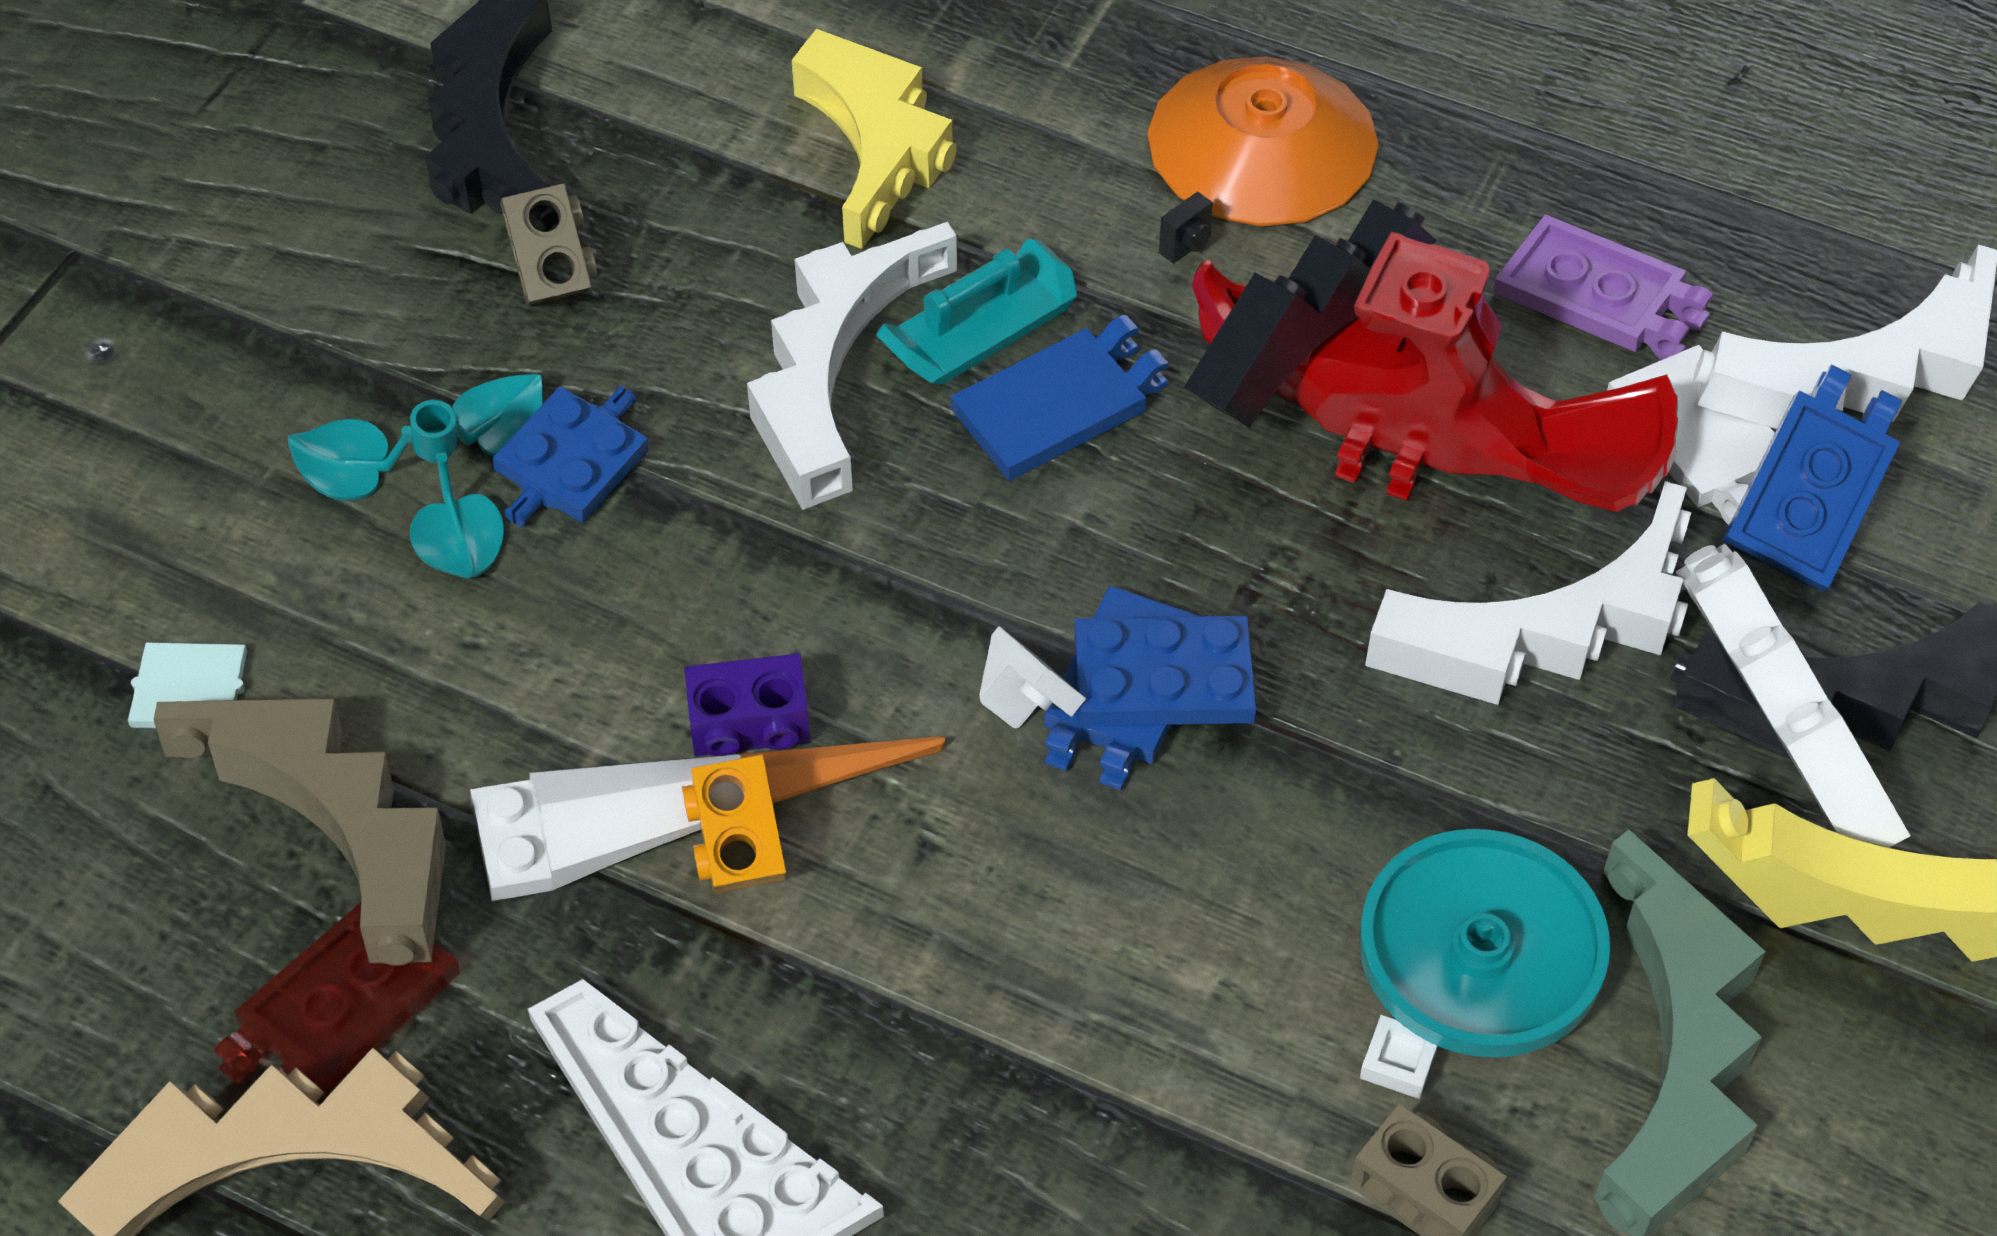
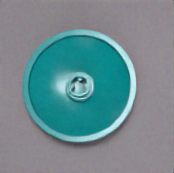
M1464 829L1443 832L1420 840L1402 850L1380 871L1364 903L1359 930V950L1362 966L1373 992L1386 1010L1404 1027L1422 1039L1443 1049L1476 1057L1495 1058L1522 1055L1542 1049L1569 1034L1582 1022L1594 1006L1604 983L1609 965L1610 935L1607 920L1595 893L1585 879L1563 858L1544 846L1521 836L1495 830Z

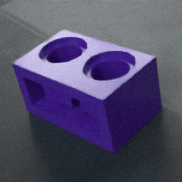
M800 653L684 667L689 721L695 757L705 755L726 756L739 751L764 748L784 750L794 745L811 743ZM774 705H784L779 708H771ZM715 712H726L724 714L713 715V713Z

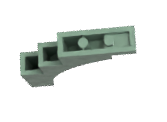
M1627 830L1612 842L1603 875L1608 878L1610 885L1618 895L1634 902L1624 932L1640 958L1656 1002L1662 1038L1661 1076L1655 1105L1644 1126L1626 1150L1603 1171L1594 1200L1599 1204L1603 1217L1616 1230L1628 1232L1631 1236H1651L1746 1154L1758 1127L1721 1090L1750 1066L1762 1038L1726 1004L1754 982L1766 951L1632 831Z

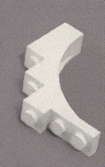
M948 222L919 230L912 235L881 246L869 248L851 256L845 244L841 242L824 249L815 250L795 259L797 294L805 308L793 310L784 316L771 320L774 355L783 370L765 374L759 379L748 382L747 390L750 418L802 510L853 491L851 457L839 436L831 412V399L836 377L846 354L858 335L883 308L908 289L957 271V239Z
M1665 481L1653 522L1637 542L1620 557L1598 572L1569 586L1537 596L1489 603L1433 600L1387 589L1370 634L1365 666L1498 705L1505 683L1513 686L1517 685L1523 664L1580 680L1586 659L1598 661L1604 639L1661 655L1667 634L1679 637L1688 607L1687 603L1677 601L1683 583V578L1673 576L1679 554L1668 551L1671 542L1683 543L1691 512L1681 509L1687 487Z
M1726 544L1715 548L1713 545L1706 546L1688 556L1684 561L1686 566L1675 573L1678 577L1683 578L1682 585L1699 608L1743 678L1834 832L1886 848H1890L1910 837L1909 832L1848 726L1828 700L1794 639L1780 623L1748 565L1736 551L1732 553Z

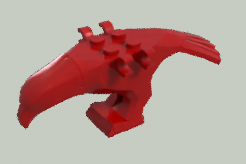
M1394 232L1390 233L1371 267L1354 305L1355 314L1359 318L1342 327L1322 342L1294 369L1275 392L1287 403L1294 401L1328 432L1345 437L1337 454V459L1340 460L1334 477L1356 483L1370 446L1397 455L1389 472V477L1392 480L1386 490V494L1404 501L1408 500L1416 482L1419 469L1423 464L1449 474L1501 475L1529 483H1537L1576 502L1618 512L1630 505L1636 506L1646 493L1651 494L1661 479L1668 475L1677 453L1678 395L1674 392L1668 374L1621 388L1562 401L1551 400L1521 386L1504 371L1493 356L1502 324L1484 299V289L1490 276L1487 262L1435 244H1426L1404 237V235ZM1205 260L1196 269L1192 288L1199 305L1198 316L1202 336L1210 345L1247 285L1227 279L1215 268L1211 260Z

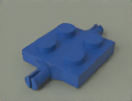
M559 386L493 457L494 471L516 483L522 491V494L505 510V515L510 522L514 523L516 521V526H524L525 522L540 506L561 510L581 523L586 521L648 451V438L619 420L636 403V398L630 390L625 392V387L619 386L602 406H597L586 402Z

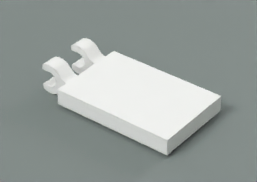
M1700 345L1609 382L1607 391L1668 374L1674 392L1678 395L1677 453L1669 473L1680 486L1687 487L1686 494L1698 508L1712 502L1729 526L1775 432L1769 426L1760 425L1697 405L1701 383L1693 381L1698 360L1703 351Z

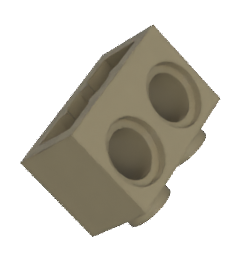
M560 184L502 198L500 205L526 305L531 306L588 292L591 288L589 279L598 277L591 247L581 248L576 227L584 226L583 214L577 195L568 196L565 184ZM538 205L550 206L558 214L559 225L549 232L538 231L530 223L529 212ZM552 256L565 258L572 267L571 279L562 284L550 282L544 276L542 270L543 262Z
M1399 1103L1355 1157L1349 1186L1420 1236H1475L1499 1205L1507 1176L1499 1171L1494 1161L1486 1154L1475 1149L1467 1150L1445 1135L1443 1128L1433 1118L1423 1113H1413ZM1405 1152L1412 1155L1418 1163L1411 1165L1401 1164L1395 1161L1390 1154ZM1447 1189H1459L1466 1192L1472 1200L1457 1202L1450 1199L1444 1191Z

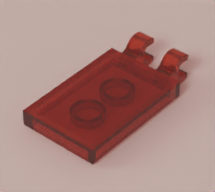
M360 902L234 1011L237 1023L241 1027L236 1032L226 1036L215 1047L214 1053L224 1061L219 1066V1070L235 1084H239L252 1074L263 1053L269 1049L284 1062L277 1069L288 1076L295 1067L298 1068L325 1095L353 1070L372 1048L376 1049L460 974L458 960L434 942L431 962H409L398 966L385 963H369L360 929Z

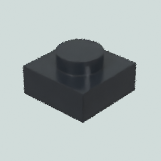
M1197 191L1161 217L1159 253L1175 264L1188 253L1200 250L1207 243L1212 231L1213 202Z

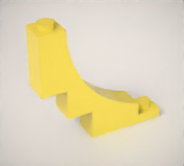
M1715 778L1692 783L1688 836L1779 928L1847 915L1875 945L1945 932L1972 962L1997 957V859L1951 858L1886 848L1827 830L1798 817L1775 803L1745 810L1741 802L1734 799Z

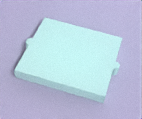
M145 643L138 677H134L131 680L135 692L128 718L130 727L156 728L153 719L157 702L237 700L238 695L245 692L242 675L247 655L246 646L237 644Z

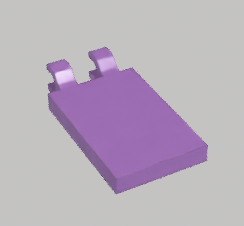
M1546 214L1500 271L1494 283V294L1634 352L1644 342L1661 360L1686 350V346L1681 344V341L1689 329L1701 330L1710 317V312L1704 309L1713 298V293L1708 289L1686 284L1685 270ZM1669 309L1678 320L1666 319L1662 316Z

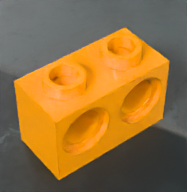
M763 754L691 768L693 785L683 786L682 793L688 822L700 820L704 840L703 844L693 845L699 881L711 879L714 894L784 881L786 870ZM720 783H733L742 790L744 800L736 809L723 811L711 803L709 794ZM732 841H744L753 848L756 858L746 869H730L722 862L720 857L724 846Z

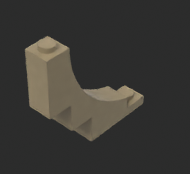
M334 699L157 702L153 720L165 757L197 758L212 756L219 781L246 787L275 798L295 809L317 825L337 845L350 863L360 883L362 900L360 929L369 963H385L398 966L409 962L432 961L446 849L438 807L392 808L394 787L385 752L341 753L344 736Z

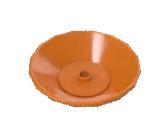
M1267 56L1222 60L1185 75L1158 101L1147 132L1153 166L1177 197L1185 201L1198 191L1213 202L1212 217L1257 227L1305 223L1344 206L1370 179L1379 148L1370 111L1346 84L1311 65Z

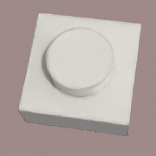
M1380 1015L1361 1068L1360 1079L1420 1099L1438 1046L1415 1035L1396 1019Z

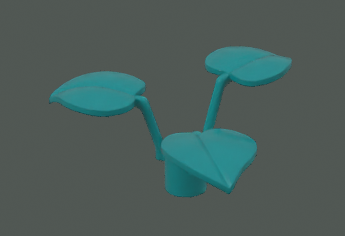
M540 374L516 375L480 384L458 397L453 407L440 400L421 402L411 413V426L402 427V436L389 456L388 442L385 435L377 426L359 419L337 420L307 432L291 434L288 436L289 450L298 471L314 489L336 500L351 501L372 495L379 485L378 471L388 472L392 470L407 446L412 443L413 450L420 458L431 463H437L444 503L429 504L417 512L410 525L411 545L416 555L434 569L467 579L478 577L490 569L500 554L504 538L503 520L495 504L484 495L470 494L455 501L448 458L456 450L457 437L465 445H471L477 441L483 452L495 456L542 406V377Z

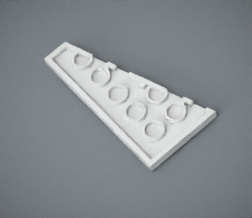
M582 979L528 1008L532 1024L665 1236H852L884 1217L883 1205L867 1193L861 1195L839 1178L838 1171L822 1159L816 1161L792 1143L785 1131L713 1077L709 1080L690 1066L687 1062V1057L671 1045L665 1047L639 1027L638 1020Z

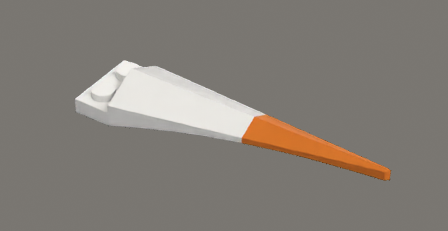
M938 736L529 773V780L470 789L471 805L491 900L496 901L552 891L627 858L701 830L700 820L688 822L682 793L683 786L693 785L691 768L763 754L773 804L846 779L941 752L945 747L946 738ZM725 782L716 785L711 790L709 799L716 808L730 811L741 805L744 800V794L737 785Z

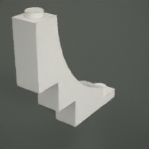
M1978 244L1967 264L1959 262L1952 276L1945 274L1934 291L1918 307L1901 319L1879 330L1858 337L1832 342L1780 343L1722 332L1712 352L1703 350L1698 360L1693 381L1701 383L1697 405L1777 429L1793 396L1799 390L1811 396L1823 371L1827 372L1831 364L1852 374L1835 409L1841 412L1843 407L1864 413L1871 398H1877L1880 391L1884 390L1902 400L1892 420L1894 422L1913 391L1914 386L1963 400L1984 364L1997 267V250Z

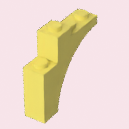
M815 29L792 59L794 96L810 103L830 117L845 133L858 155L860 162L858 177L851 194L842 206L844 242L863 249L875 232L880 233L884 229L891 209L899 198L904 199L908 196L913 183L930 188L942 171L947 172L951 168L957 152V145L953 143L952 120L924 109L927 93L923 90L922 67Z

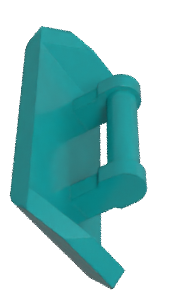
M1030 238L1024 242L1016 255L1011 250L1004 249L995 254L992 261L942 290L935 289L925 295L923 298L924 311L899 326L884 323L876 335L908 368L930 383L941 385L1066 311L1077 297L1073 270L1042 241Z

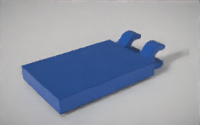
M1122 315L1111 321L1097 338L1085 328L952 395L951 410L1007 480L1011 481L1145 412V396L1155 394L1168 385V380L1162 375L1161 371L1167 369L1169 363L1155 349L1143 354L1126 373L1115 361L1126 359L1138 351V345L1132 340L1131 336L1139 333V328L1127 315Z
M1832 364L1827 372L1823 371L1811 396L1800 390L1793 396L1722 538L1723 542L1821 592L1829 589L1900 444V441L1886 435V432L1902 400L1881 390L1877 398H1871L1863 414L1862 421L1835 409L1852 374Z
M1109 585L1093 618L1195 617L1198 615ZM1074 654L1063 679L1077 690ZM1052 703L1044 715V727L1051 729L1045 742V747L1050 748L1045 758V764L1067 771L1081 740L1101 746L1106 749L1100 761V766L1104 767V770L1099 778V783L1121 791L1136 759L1153 764L1171 725L1079 726L1078 709L1071 717Z

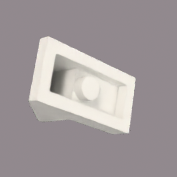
M998 626L991 636L980 689L981 703L1013 728H1019L1037 706L1046 711L1052 703L1072 717L1086 698L1037 655Z

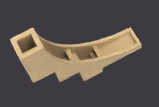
M374 1048L366 1054L321 1105L316 1101L324 1092L296 1067L287 1076L273 1065H270L220 1121L216 1117L224 1109L198 1085L194 1084L187 1092L169 1081L58 1200L63 1207L95 1236H136L147 1224L177 1202L210 1184L234 1174L275 1163L304 1159H340L372 1163L402 1171L432 1183L459 1199L487 1221L494 1216L506 1201L493 1191L501 1180L474 1155L464 1164L446 1148L454 1137L426 1112L418 1121L412 1118L429 1099L416 1086L423 1079L424 1075L397 1051L387 1060Z

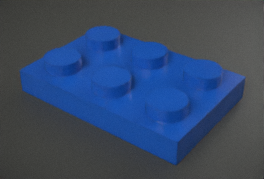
M1247 616L1075 618L1074 642L1077 691L1086 698L1078 708L1079 726L1254 723L1256 704Z

